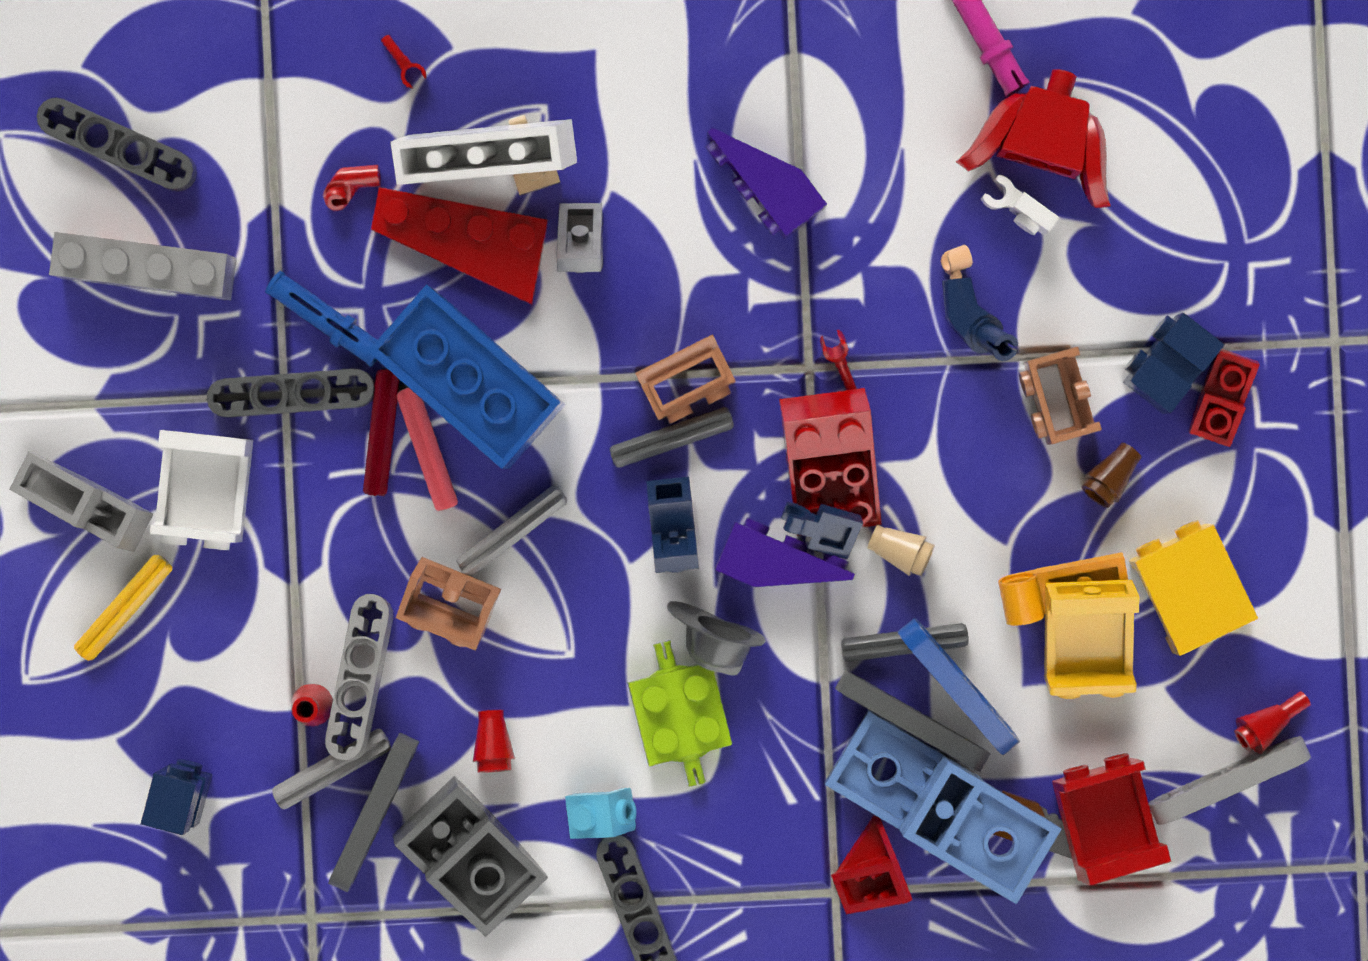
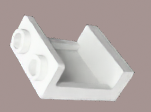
M160 430L158 447L163 448L156 519L155 524L150 525L149 534L161 535L160 543L172 545H187V538L204 540L203 548L229 550L230 543L242 542L253 440Z

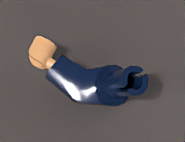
M962 245L946 251L941 257V265L950 276L949 280L942 281L946 320L973 351L979 354L989 352L999 361L1012 359L1018 350L1009 346L1008 343L1018 346L1017 339L1003 331L1001 321L977 304L972 279L962 278L961 270L971 267L973 263L969 248L966 245Z

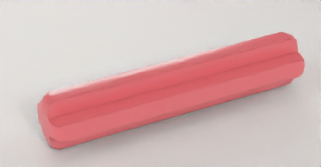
M410 388L401 390L397 393L396 397L434 507L437 511L452 508L457 505L458 500L425 404Z

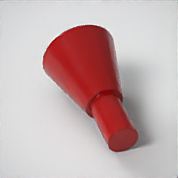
M1300 691L1280 705L1276 704L1236 718L1237 729L1234 730L1237 740L1245 750L1249 752L1254 750L1258 754H1263L1287 726L1290 719L1311 705L1310 700Z

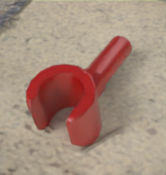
M389 34L381 39L383 45L402 70L401 80L406 87L414 89L405 78L406 71L410 68H418L426 79L425 69L418 63H412Z
M837 330L840 343L832 348L826 346L824 338L821 336L820 345L823 355L828 361L834 362L845 389H857L847 365L846 356L849 349L843 332Z

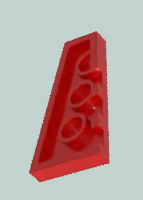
M379 187L371 225L372 231L533 305L549 223L547 219Z

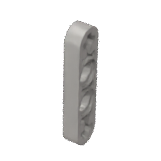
M366 594L359 597L351 609L325 737V745L328 752L334 758L342 761L359 759L367 749L393 623L391 604L386 599L375 594ZM373 603H376V609L383 612L382 618L374 619L371 627L372 633L379 634L378 641L366 636L357 637L359 629L367 633L369 620L362 617L364 609H371ZM368 644L374 649L375 659L369 667L360 669L354 664L353 653L358 646ZM353 687H361L366 693V703L357 711H350L344 703L346 692ZM341 714L353 719H362L361 726L352 723L350 736L357 739V744L355 747H348L346 754H343V746L337 744L338 736L346 735L349 724L347 722H340Z
M1293 737L1268 747L1263 754L1255 753L1151 800L1148 805L1158 825L1170 823L1307 762L1311 755L1303 737Z

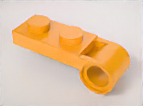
M1120 552L1037 568L1000 578L998 584L1006 624L1013 626L1026 625L1044 618L1045 583L1128 580L1123 553Z

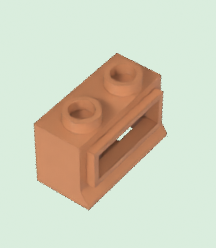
M713 334L635 373L658 420L667 417L670 424L693 413L690 405L703 398H706L708 404H712L730 395L731 391L728 386L736 382ZM712 357L721 377L667 404H662L654 388L655 385Z
M1078 347L1023 362L1025 371L1019 372V379L1025 397L1033 396L1037 412L1031 414L1035 434L1038 439L1045 437L1047 445L1102 430L1100 422H1094L1087 399L1091 397L1087 381H1082L1075 357L1080 355ZM1054 364L1057 365L1074 426L1057 431L1054 430L1037 369Z
M421 557L409 578L396 619L408 623L414 629L428 631L441 636L453 645L467 647L476 651L486 631L501 589ZM424 582L444 589L442 597L446 601L457 602L461 596L483 605L479 617L421 594Z

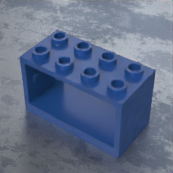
M427 284L368 350L372 356L501 469H510L566 405L439 292Z

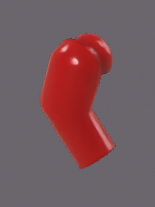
M379 165L340 168L324 189L323 198L326 206L332 211H341L346 208L359 188L381 186Z

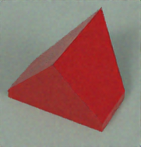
M873 815L837 871L831 874L846 915L905 904L913 900L883 823L878 816Z

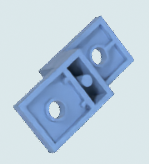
M867 710L824 782L827 787L898 828L906 839L1015 904L1020 900L1062 830L1058 825L987 784L979 775L870 710ZM882 757L891 759L896 766L895 774L886 781L875 779L871 772L872 764L875 760ZM1005 831L1012 837L1010 850L1001 855L992 853L988 847L989 838L995 832Z

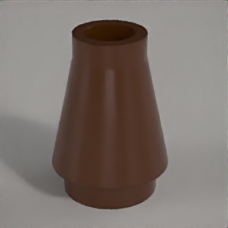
M1122 442L1115 451L1084 475L1086 481L1081 486V489L1094 502L1109 508L1113 502L1120 501L1136 465L1142 459L1141 455L1133 447Z

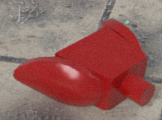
M1052 70L1047 89L1031 86L1026 94H1012L1002 100L991 112L970 148L956 161L957 164L969 172L985 164L998 150L996 157L1072 179L1079 175L1083 192L1092 207H1111L1106 181L1107 152L1104 130L1098 118L1089 112L1090 104L1087 101L1071 97L1077 76L1065 70Z

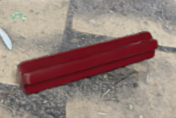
M379 369L376 372L363 484L364 494L372 496H385L388 489L398 401L396 396L399 392L400 379L387 369Z

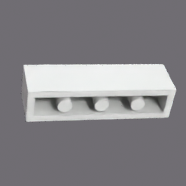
M572 119L412 134L390 141L397 185L563 170L577 163Z

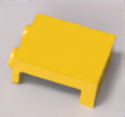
M1198 520L1174 530L1177 537L1161 544L1158 538L1135 549L1138 556L1129 560L1131 567L1138 572L1168 635L1165 639L1171 652L1179 656L1259 619L1214 524L1200 525Z
M1132 580L1045 583L1044 678L1050 695L1063 699H1076L1081 695L1100 694L1105 697L1116 698L1123 696L1125 693L1136 692L1137 683L1133 675L1134 613H1139L1140 597Z

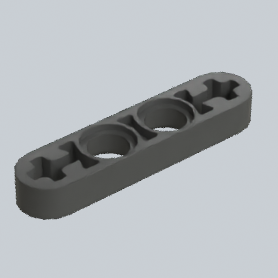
M50 98L44 101L38 108L36 117L39 127L46 134L172 191H184L191 187L196 180L197 170L195 163L180 151L65 99ZM64 107L63 115L80 123L77 126V130L75 131L62 124H58L55 130L52 129L54 122L49 119L51 111L58 113ZM85 115V118L80 122V116ZM96 124L106 126L109 133L108 141L99 148L91 147L86 138L89 128ZM76 132L75 140L71 139V136ZM133 142H143L148 149L147 159L140 165L134 166L129 164L125 156L127 147ZM158 151H164V153L158 158ZM157 158L171 165H176L179 160H182L181 168L186 171V175L183 179L176 177L173 183L169 182L171 175L168 172L157 167L154 168V175H150L149 171L157 163Z
M360 369L224 378L217 380L210 386L207 391L206 400L208 407L213 413L218 416L231 418L360 408L372 402L375 380L369 373ZM358 376L360 383L367 384V391L360 393V400L354 401L352 394L339 393L337 394L339 403H332L334 389L330 377H337V386L352 384V377ZM311 379L319 380L325 388L323 399L316 404L307 403L301 393L304 383ZM269 382L277 384L282 391V399L274 407L264 406L259 399L261 387ZM251 383L249 397L253 406L252 410H247L248 401L232 402L231 410L227 411L225 404L217 402V395L224 394L225 386H229L232 393H247L245 384Z
M847 670L844 671L835 687L837 691L978 772H981L991 755L990 752Z
M401 732L397 736L328 884L347 893L349 892L420 741Z
M625 834L602 838L596 852L597 861L635 961H653L651 956L643 960L641 954L654 953L662 946H665L667 952H659L660 961H678L631 838ZM616 842L618 847L626 846L628 851L622 857L624 866L627 870L634 865L637 872L624 873L616 880L612 879L611 874L618 873L619 869L613 858L606 859L604 856L609 851V843ZM633 881L641 885L644 894L638 903L626 904L619 897V888L625 882ZM648 921L656 925L659 935L655 942L641 944L636 940L634 929L639 923Z

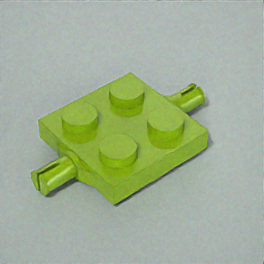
M671 640L662 642L666 659L661 643L653 644L659 670H656L648 677L629 681L627 684L648 766L669 761L683 762L688 786H696L693 768L695 769L698 783L703 784L706 782L700 757H703L711 750L730 746L732 741L714 671L707 670L698 664L691 666L676 665Z

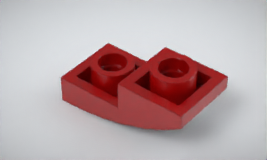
M1224 349L1220 350L1212 360L1190 424V434L1227 447L1231 446L1246 410L1244 403L1260 366L1258 361Z

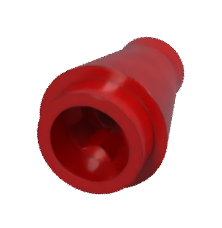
M319 684L303 685L296 690L292 697V714L296 720L306 726L321 725L330 717L333 698L330 692ZM303 701H308L313 705V713L309 715L304 713L302 710L304 708Z
M504 710L479 711L472 761L477 762V773L511 771V760H514L515 756L504 720Z

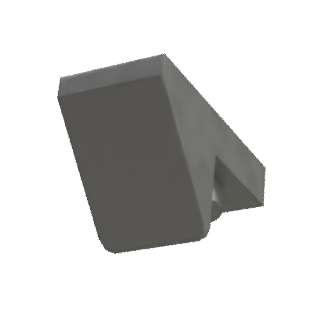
M559 203L557 272H601L603 268L602 203Z

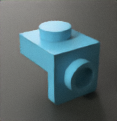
M620 788L611 792L574 793L565 796L570 839L616 837L633 831L636 828L635 819L637 812L631 788Z

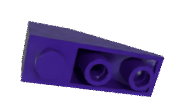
M714 128L707 131V138L711 143L705 146L720 167L727 163L737 176L732 180L733 185L746 201L753 197L763 211L757 216L772 236L779 232L786 239L826 208V201L801 169Z
M746 518L744 525L734 522L715 566L716 571L753 587L853 580L855 576L853 572L846 570L849 561L829 554H825L823 559L807 553L808 549L805 542L786 535L784 541L781 542L767 535L770 527L750 518Z

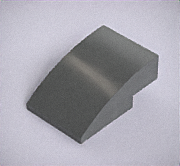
M455 776L392 834L395 846L425 874L426 881L485 937L548 879L547 874L523 846Z

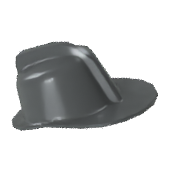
M671 601L667 604L668 611L676 619L687 625L686 648L690 657L699 666L707 670L731 676L737 675L741 671L751 647L762 646L766 641L763 635L749 627L725 621L693 605L677 601Z

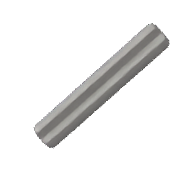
M556 485L549 487L462 554L456 561L459 568L466 575L471 577L566 505V496Z
M376 729L370 732L367 749L359 759L342 761L330 755L276 785L272 789L275 801L281 809H288L389 752L391 746L388 737L381 729ZM357 740L344 747L343 754H346L348 747H355Z

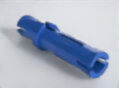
M279 271L271 279L265 290L266 294L277 299L299 317L330 337V343L335 347L343 346L355 356L365 361L370 367L377 362V359L368 352L377 339L356 325L357 319L351 315L343 316L316 295L290 279L282 271ZM293 296L299 297L301 300L309 304L322 315L318 316L317 314L309 310L307 307L302 305L300 302L295 300ZM330 322H334L335 324L343 328L345 331H347L349 334L357 338L359 341H353L351 338H349L344 333L339 331L337 328L332 326Z

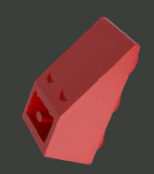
M865 388L779 399L792 503L805 507L815 515L821 504L859 514L863 521L862 527L882 525L872 418Z

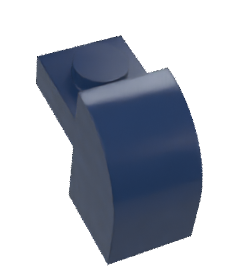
M689 477L646 481L655 573H680L685 570L699 569Z

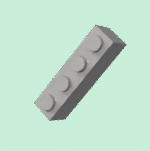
M54 232L49 275L61 279L231 301L236 258L223 253Z

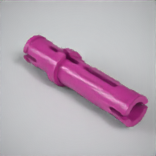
M952 0L982 53L979 57L983 65H989L1003 89L1005 97L1012 95L1013 91L1017 92L1027 86L1030 81L1025 77L1011 52L1013 48L1010 40H1004L982 0Z

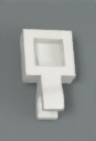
M998 175L994 182L1003 188V198L995 200L986 193L981 198L983 204L990 209L1010 208L1009 211L1016 215L1013 221L1031 235H1035L1037 231L1042 235L1047 234L1060 218L1027 193L1020 192L1007 177Z

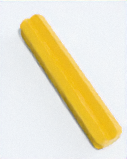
M158 554L153 555L75 643L74 650L87 661L95 659L169 575L173 568L171 564Z

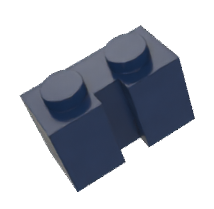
M1185 313L1177 314L1173 319L1167 315L1153 331L1151 336L1156 341L1145 353L1140 349L1125 367V370L1130 374L1123 383L1162 414L1171 413L1192 387V383L1200 373L1205 371L1224 347L1221 341Z
M177 759L176 764L171 763L153 773L140 824L179 835L189 832L190 828L200 824L212 774L201 771L202 764L184 759Z

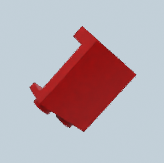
M1128 753L1103 759L1105 766L1089 770L1088 765L1068 768L1063 771V778L1052 781L1077 879L1090 886L1172 862L1168 846L1160 843L1158 840L1151 810L1148 805L1140 772L1146 770L1143 760L1130 758Z

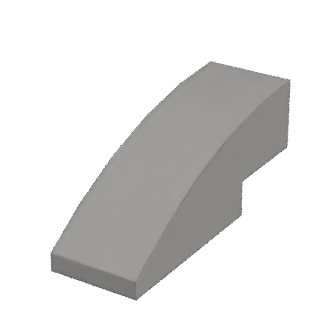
M28 451L9 489L72 526L85 529L116 548L135 552L153 516V513L126 498Z

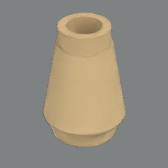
M877 525L867 549L874 551L908 576L911 573L922 576L935 545L927 542L926 536Z

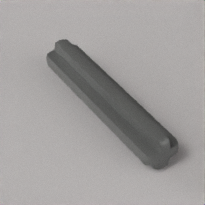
M723 407L610 447V455L614 465L620 468L731 430L734 427V422L730 410Z
M959 623L926 628L943 649L966 647L969 643L968 630L965 624ZM898 631L844 638L841 641L842 656L847 662L913 654L898 634Z

